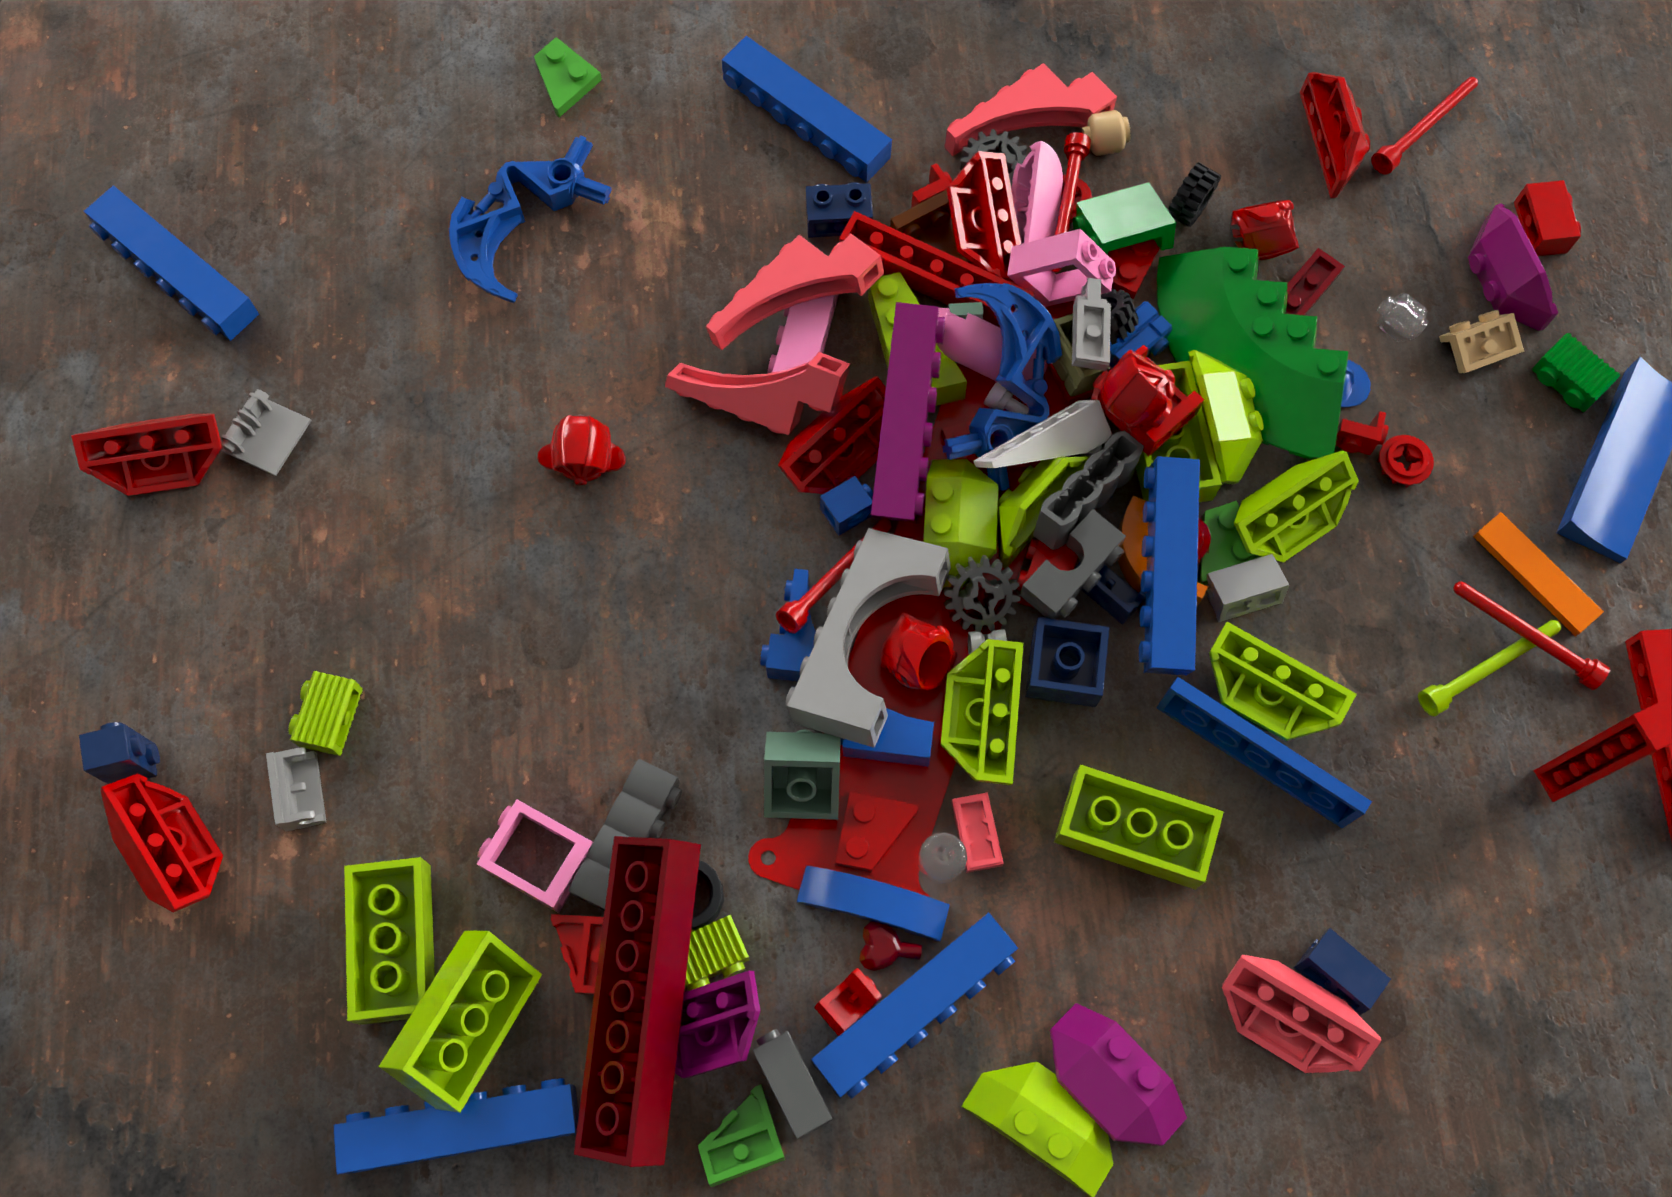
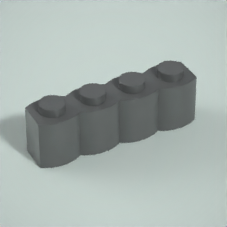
M1125 430L1112 435L1106 442L1104 450L1091 455L1086 461L1083 470L1075 472L1068 477L1062 490L1051 494L1044 501L1033 536L1052 550L1064 546L1068 541L1069 534L1092 509L1095 510L1107 504L1111 500L1115 489L1124 486L1131 480L1144 446Z
M638 759L621 793L614 802L604 825L597 834L587 857L569 888L571 895L605 911L614 836L659 838L665 827V822L661 821L663 815L668 808L672 810L675 808L682 794V789L678 788L680 785L678 777Z

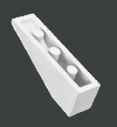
M1079 400L973 462L975 467L999 468L1077 454L1091 455L1102 449L1101 444L1108 441L1112 433L1100 401Z

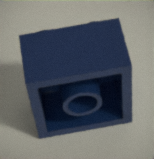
M1038 617L1032 631L1025 697L1096 707L1103 696L1109 627Z

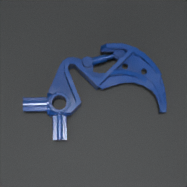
M581 135L579 138L575 137L565 158H559L554 161L506 162L497 172L496 182H492L488 186V194L475 206L474 212L473 206L475 201L461 197L451 215L449 236L454 258L461 273L468 281L498 298L512 303L516 301L518 294L499 283L495 278L493 269L495 253L500 243L517 225L526 222L512 187L514 182L523 184L553 211L572 205L578 196L603 205L608 203L612 188L585 178L581 168L593 147V144L587 141L586 137ZM494 202L504 203L503 208L484 214ZM473 257H478L476 261L471 260Z
M982 283L954 288L956 298L971 297L980 299L995 313L1002 334L1000 372L995 381L1027 404L1029 412L1026 415L998 409L979 408L969 425L970 434L944 440L945 445L942 446L943 453H946L948 460L971 454L981 457L1044 421L1049 416V405L1043 395L1048 388L1047 382L1043 380L1044 362L1046 360L1047 364L1055 363L1062 356L1059 331L1048 310L1030 294L1007 283ZM1012 304L1015 306L1014 312L1011 311ZM1036 349V358L1033 360L1032 379L1025 381L1022 371ZM993 433V434H994V442H993V444L991 445L990 437H991V434ZM1007 466L987 468L988 477L999 485V490H1007L1010 487Z

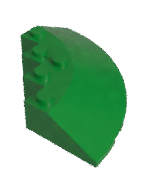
M1219 247L1159 257L1157 304L1159 314L1172 325V331L1167 340L1170 342L1168 347L1175 362L1190 361L1188 352L1197 350L1210 355L1250 378L1255 388V397L1252 398L1255 411L1257 410L1260 413L1264 424V429L1261 431L1263 444L1268 446L1271 444L1289 451V454L1312 460L1333 454L1335 452L1349 351L1315 348L1318 317L1285 314L1288 283L1256 280L1258 273V249Z

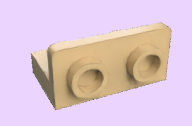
M1499 310L1487 312L1478 316L1479 322L1470 324V321H1464L1449 326V333L1439 336L1441 343L1450 342L1459 373H1467L1524 352L1514 313L1500 315Z

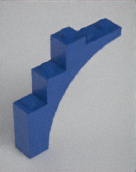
M794 569L793 580L786 581L784 601H798L809 591L808 570ZM810 610L808 611L807 623L797 633H790L780 625L779 633L785 635L770 634L769 645L763 644L760 665L766 666L768 678L789 681L799 680L802 661L806 656H810L814 648L816 631L812 624ZM886 708L888 717L875 748L843 738L840 740V745H843L844 757L929 767L934 722L907 717Z

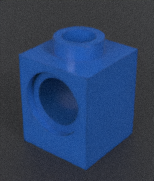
M854 476L820 496V510L838 536L872 517L873 492L867 484L861 485L857 477Z

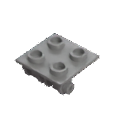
M257 389L255 393L248 395L249 399L242 410H238V416L233 418L232 425L226 434L221 436L222 449L220 451L276 476L312 420L268 400L269 395Z

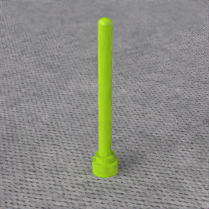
M1551 620L1539 627L1538 630L1548 637H1552L1561 630V624L1556 620ZM1521 638L1446 685L1428 686L1418 693L1420 705L1429 715H1439L1449 708L1452 697L1536 647V645L1525 638Z

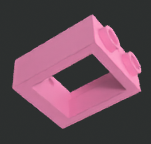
M1081 229L1012 246L1007 276L1018 286L1035 293L1034 298L1044 307L1074 301L1077 295H1081L1082 286L1086 284L1087 278L1101 279V294L1111 292L1116 267L1115 262ZM1069 265H1074L1078 268L1058 274L1051 271Z
M517 799L512 807L507 806L498 820L500 827L492 839L487 838L480 847L477 855L480 859L477 865L485 872L559 913L570 896L569 888L580 866L587 857L593 842ZM523 817L574 844L546 892L495 864Z

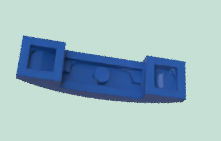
M806 866L797 898V903L830 912L834 910L903 929L906 933L941 942L950 906L942 901L897 886L813 866Z

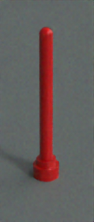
M1467 78L1394 145L1382 146L1371 157L1373 167L1381 174H1390L1399 166L1402 154L1477 87V78Z
M1073 132L1068 134L1065 139L1064 152L1068 159L1055 235L1069 232L1081 161L1088 156L1091 145L1090 137L1084 133ZM1062 267L1051 271L1055 273L1060 272Z
M881 519L872 529L887 533L891 529V522L888 519ZM856 544L801 599L786 602L776 612L778 623L786 631L797 633L807 623L808 611L842 578L844 570L846 568L850 569L854 560Z
M1465 582L1455 583L1453 587L1455 594L1575 670V675L1579 677L1578 681L1584 686L1595 690L1607 678L1610 667L1598 659L1581 658Z

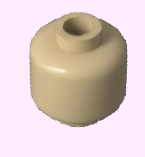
M1117 110L1092 114L1088 119L1087 126L1082 127V133L1088 135L1091 139L1090 149L1096 156L1119 153L1124 149L1125 144L1130 142L1128 118L1122 117L1121 113Z

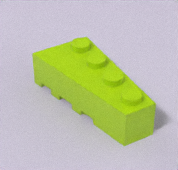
M900 272L881 276L868 289V301L887 368L889 366L896 302L919 304ZM936 343L935 352L941 353L939 379L932 378L931 387L937 388L936 406L965 399L967 380L956 362L948 358Z

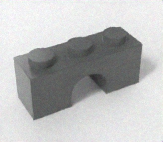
M1092 509L1069 534L1066 544L1078 556L1080 566L1074 570L1064 571L1056 568L1048 560H1045L1023 584L1020 596L1046 618L1057 619L1059 615L1066 618L1078 604V601L1075 599L1083 589L1089 592L1102 577L1098 572L1106 564L1112 567L1122 556L1124 550L1121 547L1126 536Z

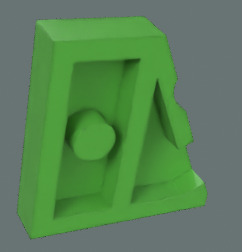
M557 37L534 56L540 76H542L544 86L552 101L554 111L559 118L602 80L601 73Z
M1237 501L1206 510L1202 516V521L1208 526L1212 539L1209 553H1206L1201 558L1198 582L1203 585L1208 584L1206 579L1208 573L1262 557L1247 553L1234 525L1239 510Z
M761 1084L755 1086L750 1091L749 1097L736 1110L733 1109L722 1120L719 1128L711 1132L698 1145L710 1187L785 1160Z

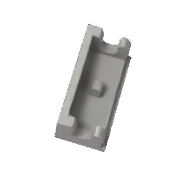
M1273 554L1208 573L1206 578L1210 586L1206 590V594L1218 622L1283 603L1289 587V583Z
M305 747L276 753H266L275 825L288 832L327 823L317 753L315 751L306 752Z

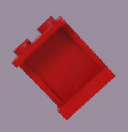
M1142 345L1135 352L1129 350L1119 359L1117 364L1131 352L1146 357L1149 349ZM1107 370L1101 373L1094 381L1093 386L1095 388L1090 399L1099 400L1105 416L1121 431L1125 430L1144 446L1143 452L1148 457L1198 414L1204 402V399L1195 390L1186 396L1175 386V393L1171 399L1172 409L1158 428L1141 426L1140 428L1130 427L1105 408L1100 389L1102 381L1108 373Z

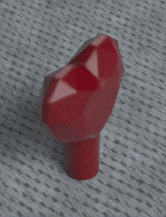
M871 921L864 927L863 939L865 946L860 951L859 961L865 969L872 971L884 969L892 965L898 957L920 960L922 953L921 944L901 942L896 932L888 925Z

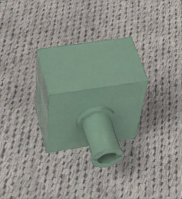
M806 729L797 732H766L764 817L838 820L840 737L826 733H813Z

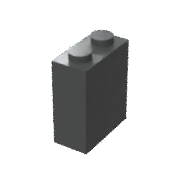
M775 1029L757 1039L759 1047L753 1049V1052L797 1140L831 1122L833 1118L789 1032L786 1031L780 1035L778 1029Z

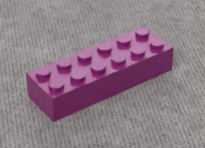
M896 302L871 516L876 519L915 523L916 515H923L925 495L924 493H919L920 481H927L929 461L928 458H923L924 447H931L933 432L932 423L927 422L928 412L935 413L937 388L931 387L932 378L939 379L941 353L935 351L936 343L943 344L945 332V317H939L938 306Z

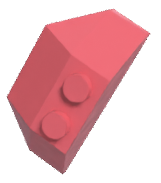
M1241 955L1222 984V990L1227 999L1237 1032L1304 1073L1349 1070V1072L1361 1071L1381 1042V1037L1346 1001L1277 960Z

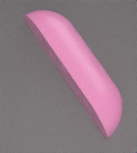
M1038 141L1030 146L1032 151L1024 159L1022 165L1017 163L1013 174L1011 190L1021 244L1054 236L1056 232L1063 186V172L1056 152L1043 141Z
M939 308V317H945L943 344H937L940 350L951 360L995 381L1000 372L1002 358L1001 328L969 313L966 319L951 313L949 308ZM1036 349L1022 371L1025 381L1032 379L1033 360L1036 358ZM1046 360L1044 362V374L1049 365L1046 363Z

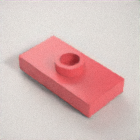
M988 792L952 799L951 804L964 864H966V873L1003 866V858Z

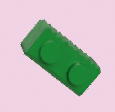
M1566 333L1531 369L1537 374V378L1542 384L1552 386L1563 395L1564 401L1569 406L1579 408L1582 412H1585L1620 377L1619 372H1615L1614 368L1609 367L1608 363H1604L1603 359H1599L1598 355L1593 354L1592 350H1588L1587 346H1583L1582 342L1577 341L1576 337H1572L1571 333Z

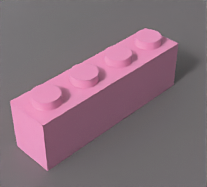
M839 294L816 298L784 309V316L787 317L785 326H779L776 337V345H779L777 355H771L768 373L787 370L807 363L818 352H824Z

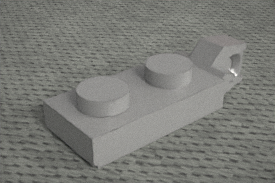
M1087 278L1086 284L1082 286L1081 295L1075 297L1073 305L1072 366L1106 371L1110 363L1111 303H1107L1106 299H1101V279Z

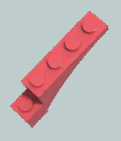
M1043 63L1034 70H1027L1011 86L1001 88L996 96L988 102L978 104L972 113L962 120L957 119L951 123L947 129L945 149L952 156H955L962 152L963 147L968 146L970 138L978 140V133L981 131L986 137L990 136L991 129H995L996 134L999 135L1004 131L1009 132L1030 127H1086L1088 119L1092 114L1114 110L1118 96L1093 72L1082 79H1075L1067 87Z
M852 234L843 242L837 243L829 256L798 235L791 243L784 245L779 255L769 265L763 266L758 271L756 277L745 288L738 290L733 300L722 311L716 312L711 317L706 328L712 343L720 350H723L756 323L778 311L805 301L844 293L857 292L862 296L884 274L881 255Z
M818 352L811 361L796 367L768 374L754 375L722 374L679 363L667 375L665 387L674 390L680 396L692 397L705 402L713 409H722L733 413L741 420L753 421L766 426L774 433L789 435L800 421L804 403L816 411H826L829 413L832 411L841 398L850 363Z

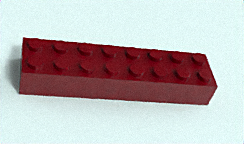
M614 836L574 1155L628 1167L660 1166L665 1163L701 844L673 839Z

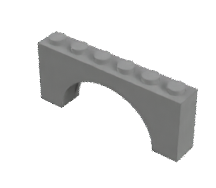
M868 528L863 541L859 540L855 546L854 560L850 569L846 568L843 572L840 583L841 589L837 597H833L830 600L827 610L828 617L824 626H820L815 633L814 648L810 656H806L802 661L800 678L796 687H791L787 694L786 708H788L793 724L875 748L888 714L884 698L868 692L851 675L848 669L851 644L865 620L883 605L910 595L925 594L939 596L951 569L948 548Z

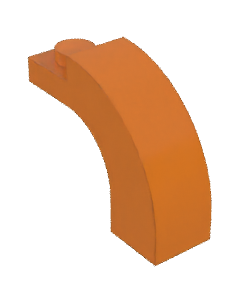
M1133 495L1118 528L1126 536L1121 547L1124 553L1118 562L1128 583L1137 592H1140L1141 575L1144 570L1147 571V557L1142 556V541L1144 536H1148V523L1143 522L1145 501ZM1197 582V606L1208 588Z

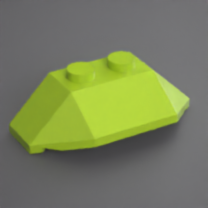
M1197 350L1190 351L1188 353L1199 395L1204 399L1202 407L1221 483L1231 485L1239 483L1263 441L1261 431L1264 429L1263 420L1257 410L1255 411L1252 399L1255 397L1254 385L1245 374L1210 355Z
M1339 451L1295 465L1242 500L1234 525L1247 553L1262 557L1273 554L1277 561L1285 562L1337 527L1348 504L1351 491L1355 490L1359 482L1346 451Z
M1090 456L1041 460L1035 468L1030 465L1018 479L1020 483L1013 492L1008 489L998 500L997 539L999 558L1003 568H1007L1034 538L1033 532L1044 501L1051 494L1061 491L1068 477L1075 472L1083 470Z
M967 459L933 460L927 475L924 542L948 548L951 565L949 574L954 576L958 574L955 567L957 563L965 568L968 566V557H972L977 564L980 563L982 555H986L990 560L997 552L999 485ZM946 578V581H945V583H944V585H943V588H944V587H951V585H952V584L947 580V578ZM967 578L963 582V584L960 587V590H962L966 586V584L969 581V578Z
M1229 622L1225 623L1209 652L1221 704L1285 741L1341 725L1357 695Z
M987 639L979 648L947 673L940 745L974 781L1004 785L1013 784L1024 644L1022 642Z
M1039 1062L982 1073L961 1106L1090 1197L1096 1195L1114 1164L1108 1134L1057 1082L1056 1074Z

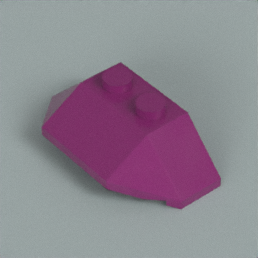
M1502 203L1495 205L1483 222L1469 253L1470 268L1477 275L1483 287L1484 296L1490 301L1494 311L1499 310L1501 315L1514 313L1517 322L1538 331L1543 330L1558 314L1556 304L1552 303V290L1546 271L1518 217L1509 209H1506Z
M749 970L684 992L675 1074L683 1079L691 1078L747 1061L760 1014L754 971Z
M1075 1003L1050 1029L1057 1082L1113 1141L1162 1146L1187 1119L1173 1080L1116 1021Z

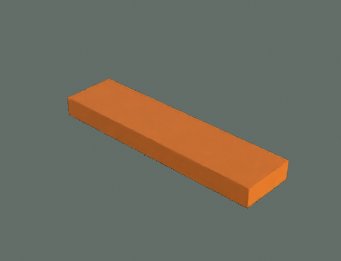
M1502 512L1473 536L1575 637L1604 612Z

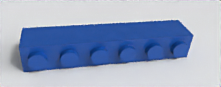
M745 36L722 59L723 79L730 88L742 92L752 104L757 107L761 106L771 113L778 123L786 124L802 140L809 141L818 147L825 157L834 159L843 165L850 175L858 176L867 183L891 158V138L748 36Z
M114 185L84 210V213L92 222L89 228L102 241H105L107 238L113 242L111 244L112 248L122 258L126 260L131 257L135 260L133 265L146 278L154 276L157 279L155 283L166 295L172 297L175 294L179 297L178 303L190 315L194 316L198 313L203 318L201 320L203 325L214 335L220 332L231 341L259 315L249 297Z
M1157 456L1150 467L1145 469L1144 488H1149V501L1144 503L1143 522L1148 523V536L1143 537L1142 556L1147 557V571L1144 570L1141 575V591L1146 592V606H1142L1140 610V626L1145 627V641H1141L1139 645V662L1144 663V673L1188 675L1195 671L1200 459Z
M988 912L814 1056L811 1062L839 1099L845 1094L850 1099L854 1098L869 1085L865 1078L876 1068L881 1074L899 1060L895 1052L905 1044L912 1049L928 1035L924 1029L935 1019L939 1024H942L958 1010L954 1006L957 1000L963 995H966L970 1000L987 985L982 979L993 970L999 976L1015 962L1011 955L1015 953L1018 947Z
M564 1078L542 1081L541 1089L526 1091V1085L506 1087L502 1089L503 1096L487 1098V1092H476L471 1094L461 1113L435 1109L429 1103L424 1102L425 1109L409 1111V1105L386 1108L385 1116L370 1118V1112L346 1115V1123L333 1125L337 1174H352L577 1134L579 1118L576 1087L572 1084L565 1085Z

